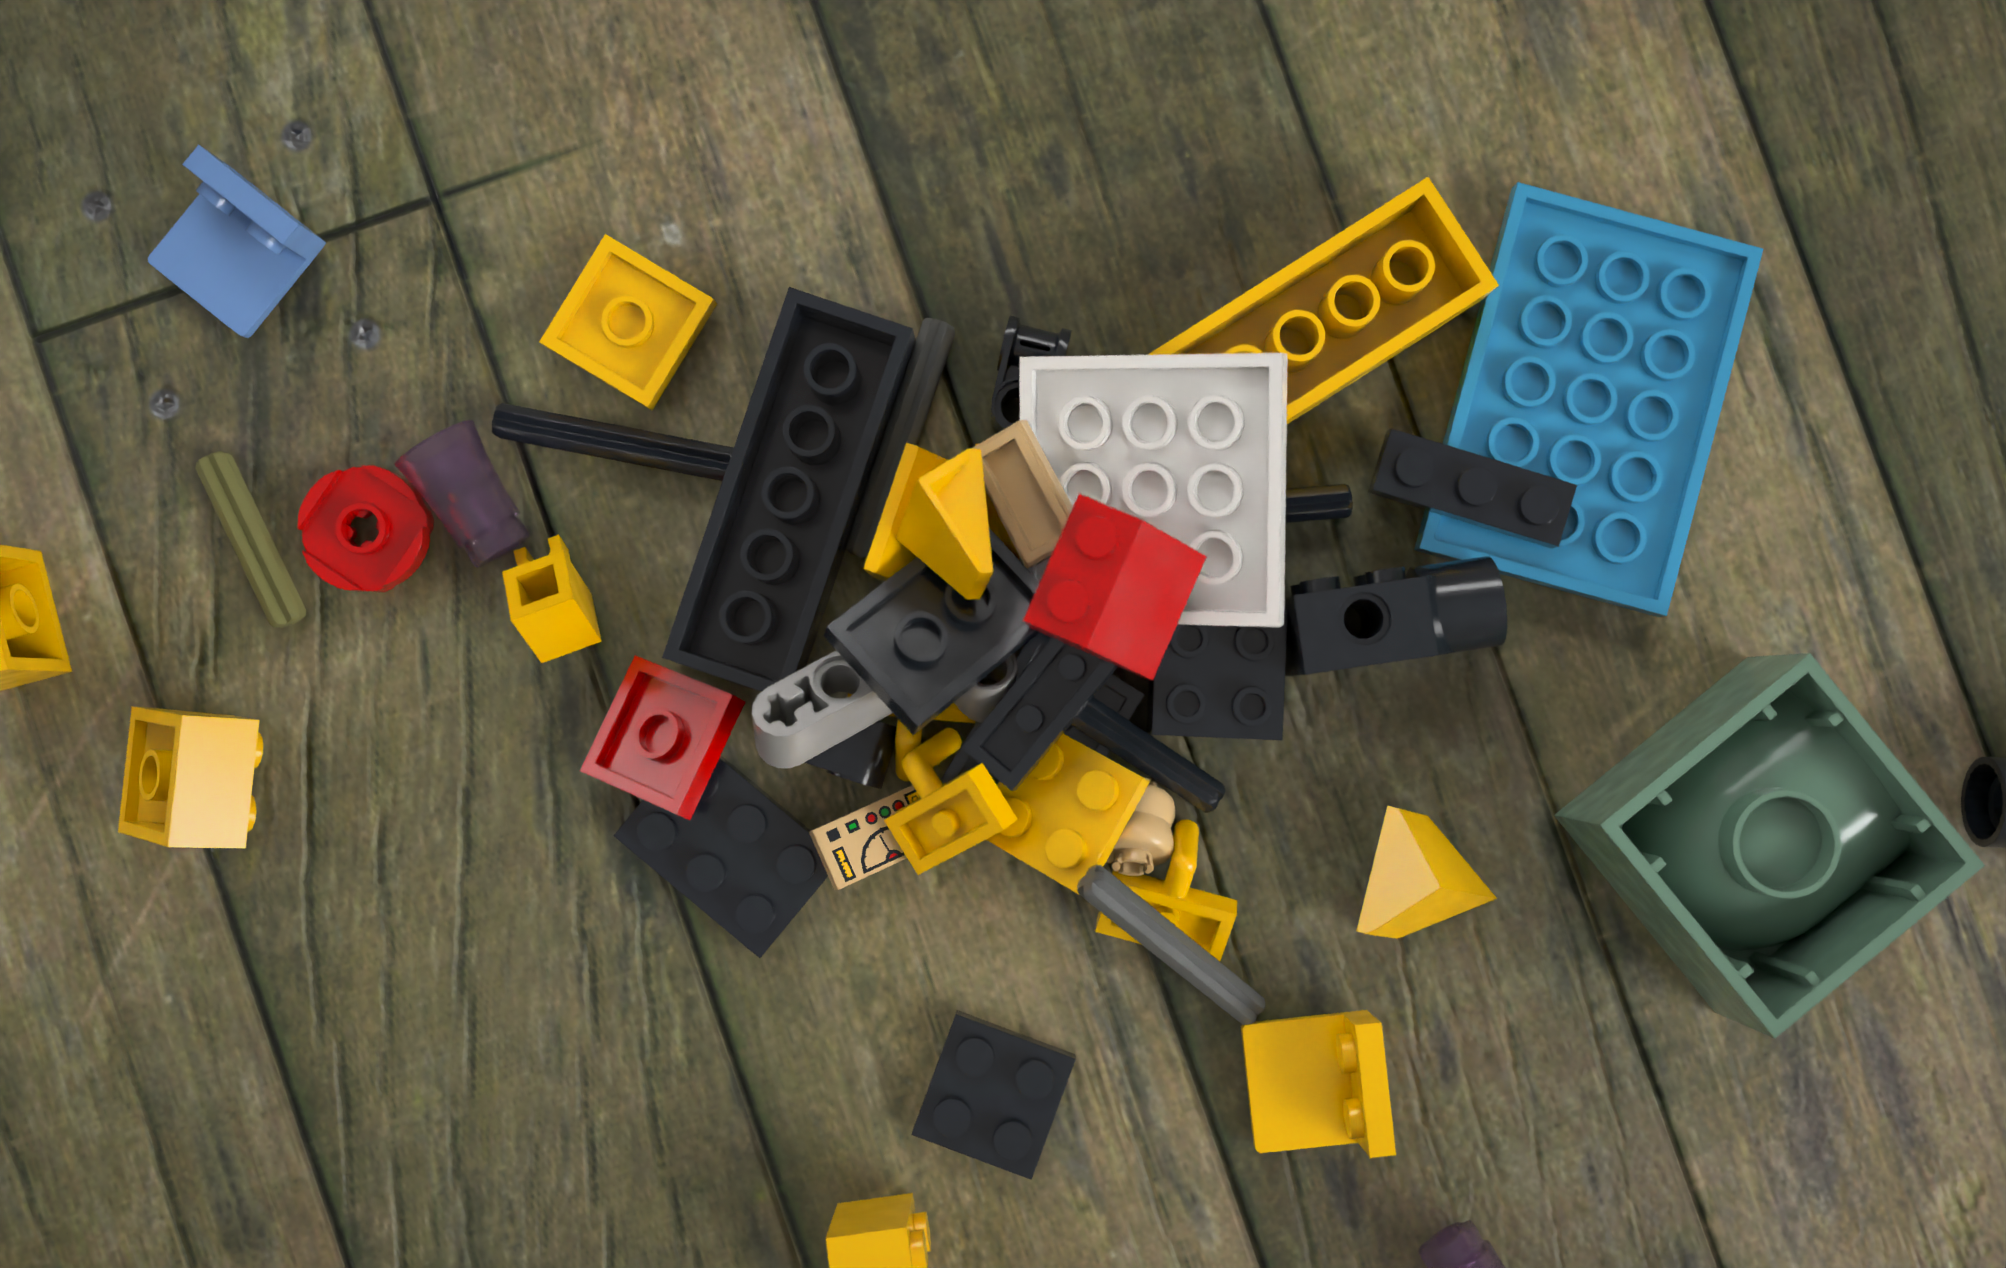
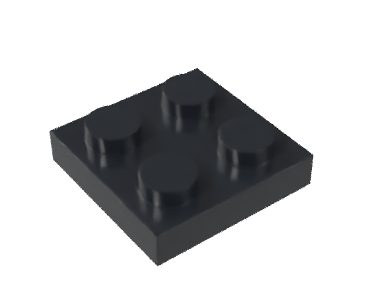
M957 1010L911 1135L1032 1180L1073 1069L1076 1056L1071 1052Z

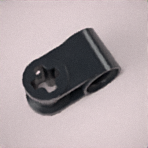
M1009 317L997 366V371L999 372L992 396L991 423L996 434L1013 424L1008 422L1001 410L1009 400L1020 398V357L1066 356L1072 330L1062 328L1059 333L1021 325L1019 317Z
M878 721L804 763L826 769L827 773L882 789L895 747L897 727Z

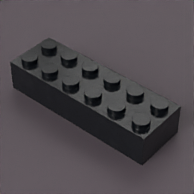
M791 287L788 288L662 658L759 691H763L767 687L807 666L846 551V544L916 342L913 328Z

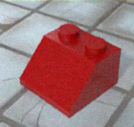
M1079 493L1023 621L1031 629L1153 681L1207 556L1144 520Z

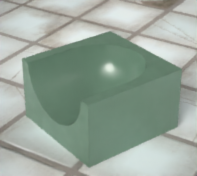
M1810 653L1747 657L1554 815L1712 1010L1772 1038L1778 1037L1985 866Z

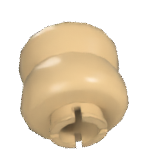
M1146 777L1143 778L1149 780L1150 783L1106 861L1112 864L1114 871H1118V873L1123 875L1141 876L1144 875V872L1149 874L1154 870V867L1165 863L1174 851L1171 831L1175 816L1174 800L1164 789L1157 787L1154 781L1151 782V779Z

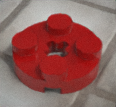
M359 465L361 467H352L344 471L336 470L326 474L308 491L298 513V530H302V542L306 550H302L308 566L325 582L348 591L386 592L393 589L396 585L403 583L423 562L430 545V535L434 529V517L432 512L425 506L421 494L402 476L373 465ZM373 513L378 520L375 526L379 531L378 536L374 541L366 540L361 546H358L354 542L358 532L351 526V523L356 516L367 519Z

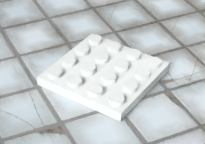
M1240 353L1020 357V420H1027L1072 506H1074L1080 493L1144 520L1207 556L1178 624L1281 627L1284 625L1287 354ZM1050 558L1034 567L1028 568L1039 581Z

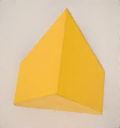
M966 449L917 479L896 536L899 542L966 599H980L993 574L981 449Z
M1387 806L1356 931L1367 935L1399 939L1493 901L1497 897L1429 816Z

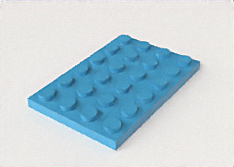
M1517 182L1510 191L1489 269L1499 286L1480 303L1443 444L1576 484V491L1559 547L1551 549L1425 510L1414 550L1451 561L1489 556L1494 560L1500 574L1652 616H1667L1763 248Z

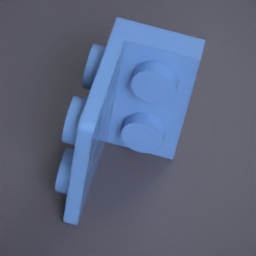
M198 144L182 165L203 181L196 189L199 195L148 256V262L234 332L244 338H249L327 243L235 169Z

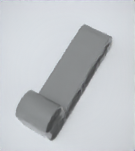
M834 651L767 687L757 695L752 705L756 749L760 758L768 765L776 768H792L803 764L893 712L837 651ZM1014 654L984 677L995 680L998 683L993 685L977 683L954 702L969 719L983 723L1015 684L1017 678V659ZM836 692L852 694V696L844 699H835L829 695Z

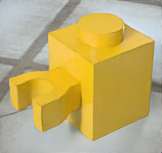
M559 534L547 538L550 546V552L547 556L534 560L527 548L522 547L514 550L515 561L518 566L502 572L511 622L541 663L602 642L592 594L573 566L569 550Z

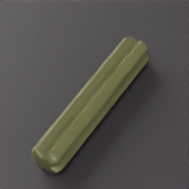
M218 451L199 459L196 462L195 469L269 624L274 628H284L297 623L306 616L305 606L233 456L229 453Z

